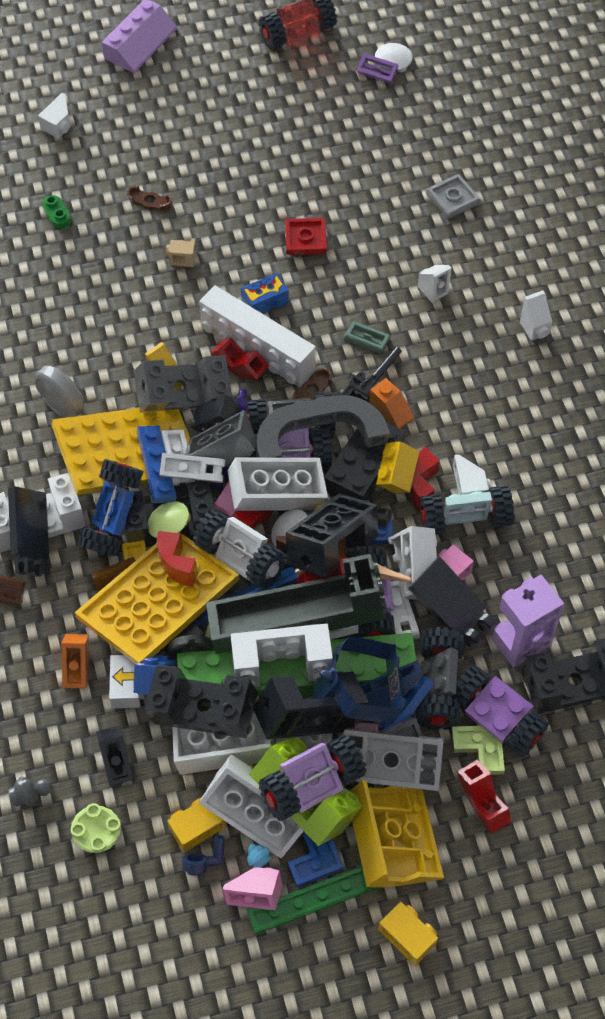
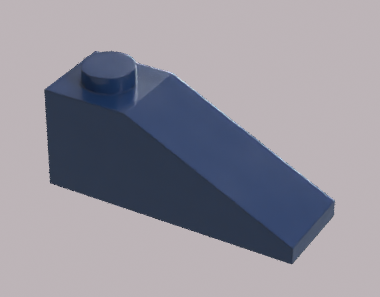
M418 660L398 668L401 697H404L423 676ZM387 674L360 685L369 702L367 705L391 708Z

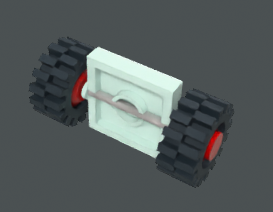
M506 485L490 487L488 489L489 492L485 493L477 491L469 495L454 494L445 498L444 508L440 494L421 496L420 511L422 525L424 528L435 529V535L445 534L446 525L487 520L489 513L494 527L511 526L515 519L511 490Z

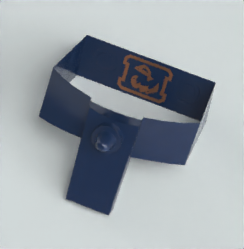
M351 635L334 649L332 654L333 662L329 668L320 672L321 678L313 687L314 699L335 695L346 717L393 724L404 708V697H401L398 671L400 658L396 653V645ZM341 650L386 659L391 708L357 704L353 700L341 678L337 677L336 663Z

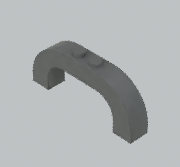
M346 395L318 397L315 400L298 401L281 407L267 416L258 431L256 458H282L278 441L284 434L294 430L334 422H347L354 425L361 432L366 448L388 443L390 432L382 414L372 404L363 399Z

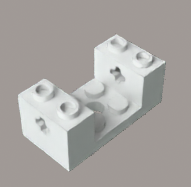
M69 473L49 478L48 482L51 493L46 494L48 538L83 528L85 521L82 508ZM4 492L0 493V553L10 550L9 506Z
M328 623L231 634L235 676L250 678L255 687H260L259 661L261 660L271 662L279 658L297 659L300 656H305L308 682L314 681L316 683L321 678L320 672L327 670L333 662Z

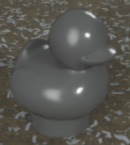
M22 776L15 782L14 787L8 790L9 796L16 807L22 804L31 806L37 802L38 795L47 796L52 791V784L47 779H41L34 786L28 778Z

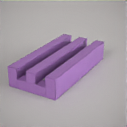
M363 53L357 72L392 84L399 66L396 63ZM365 60L392 68V70L365 63ZM363 67L368 68V69H371V70H374V71H377V72H381V73L387 74V75H389V76H385V75H382V74H379V73H376V72H373V71L364 69Z

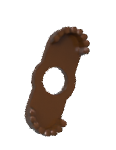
M138 185L131 186L127 190L129 200L145 208L167 211L172 206V197L169 194L163 197L154 192H145L140 190ZM147 197H153L156 199V201L152 204H148L145 202V199Z
M327 368L316 370V375L310 381L304 383L298 393L294 392L293 399L310 398L314 400V394H310L306 390L309 386H316L319 389L316 394H322L331 383L332 373Z

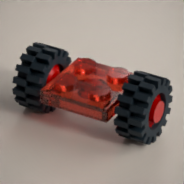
M299 0L277 8V13L272 12L259 18V30L262 32L261 36L264 38V43H266L269 49H274L285 44L290 46L320 35V30L323 31L337 24L336 8L333 7L334 3L331 0Z

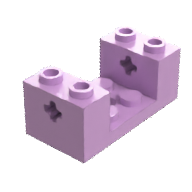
M542 575L534 579L533 577L528 578L519 588L515 590L509 589L502 595L499 609L509 621L507 623L503 621L494 628L492 641L513 668L524 663L526 656L539 654L551 647L564 602Z

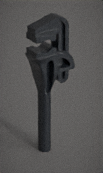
M395 347L370 377L365 378L364 372H359L357 375L351 374L348 386L340 395H354V397L369 403L370 389L376 386L378 380L398 358L402 350L399 347Z

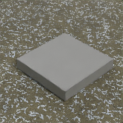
M460 174L426 189L427 196L447 219L475 207L481 202L480 197Z

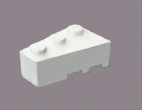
M410 526L389 537L388 540L389 544L394 545L396 554L393 555V560L398 562L400 569L398 573L412 578L410 583L399 581L403 599L418 600L408 587L437 558V539L435 537V529Z

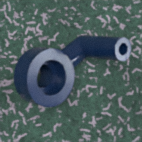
M223 835L215 836L214 856H205L201 853L185 854L182 857V869L189 875L197 876L206 871L208 866L221 865L224 859L225 837Z

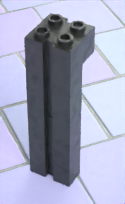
M371 554L343 559L344 575L207 602L211 641L215 654L232 651L231 634L326 623H328V630L331 631L384 620L382 610H386L387 607L383 584L380 581L378 563L372 562Z

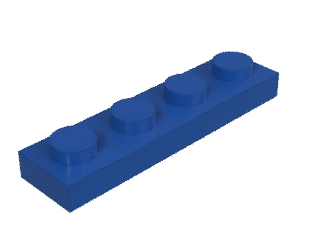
M138 426L137 436L153 503L174 502L177 496L172 477H162L159 475L162 453H166L160 426Z

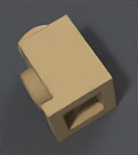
M191 238V241L171 240L170 245H166V257H169L170 265L194 267L197 252L196 239Z

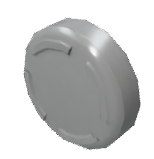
M43 366L36 372V389L44 402L55 413L64 418L75 417L82 413L84 409L83 396L76 387V384L66 373L54 366Z

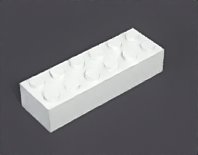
M215 285L199 301L201 327L206 332L216 335L221 341L231 337L244 353L257 350L269 365L268 369L272 373L279 374L290 384H295L301 388L315 372L316 346Z

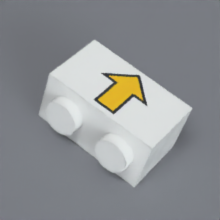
M124 655L110 656L109 699L111 707L140 708V699H145V694L133 693L135 663Z

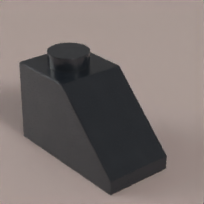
M120 725L97 731V739L109 785L113 786L133 780Z

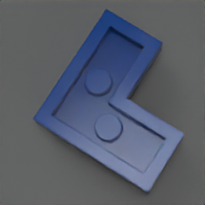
M304 831L302 832L310 854L288 862L289 870L297 888L344 870L343 863L332 839L318 846Z

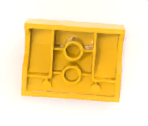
M362 780L349 790L358 797L359 802L364 806L352 822L367 887L389 888L442 880L444 878L422 789L389 786L383 789L370 788L367 785V781Z

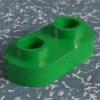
M56 195L45 197L42 201V207L51 224L58 229L68 227L71 223V217L62 200Z

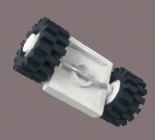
M210 510V513L204 514L205 518L201 517L199 520L201 523L196 525L195 528L197 530L193 532L195 545L209 554L216 552L215 558L262 589L273 586V582L276 583L278 581V576H282L281 571L286 568L284 565L287 564V555L269 543L267 545L268 538L234 517L229 518L218 510Z

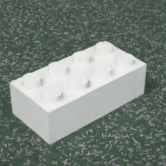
M235 457L227 470L235 511L315 510L319 504H324L328 498L320 458Z

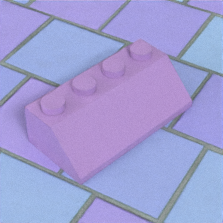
M143 0L102 42L104 59L135 73L173 34L177 26L161 5L150 0Z

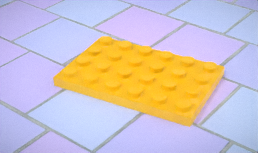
M140 408L53 419L51 424L76 495L101 492L104 481H107L99 477L104 459L127 464L144 471L140 485L149 484L137 436L138 426H160L161 433L163 430H184L187 445L190 439L179 409L140 413Z
M180 532L183 545L181 556L196 559L198 574L193 587L180 584L168 576L161 565L156 543L75 612V616L79 621L135 664L143 662L144 658L155 656L207 609V602L216 601L240 580L237 572L195 545L193 541Z

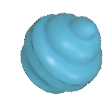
M249 844L248 865L250 867L253 866V868L263 867L272 860L269 855L271 852L268 848H263L261 845Z

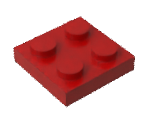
M325 218L285 219L286 255L327 254Z

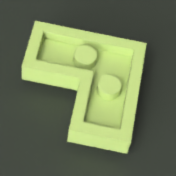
M481 726L452 727L453 753L477 752L478 760L491 775L504 774L502 743Z

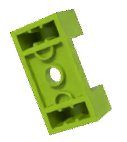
M295 736L272 745L249 775L259 784L260 779L277 770L281 771L280 764L308 749L304 742ZM344 789L304 812H298L290 817L320 846L340 835L364 806L353 792Z

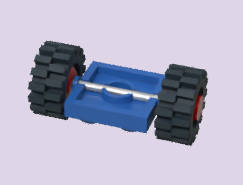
M104 459L99 477L107 481H104L91 522L100 528L83 526L78 545L102 554L118 555L123 539L120 536L126 526V518L129 508L132 506L134 492L122 486L138 489L144 471L127 464Z

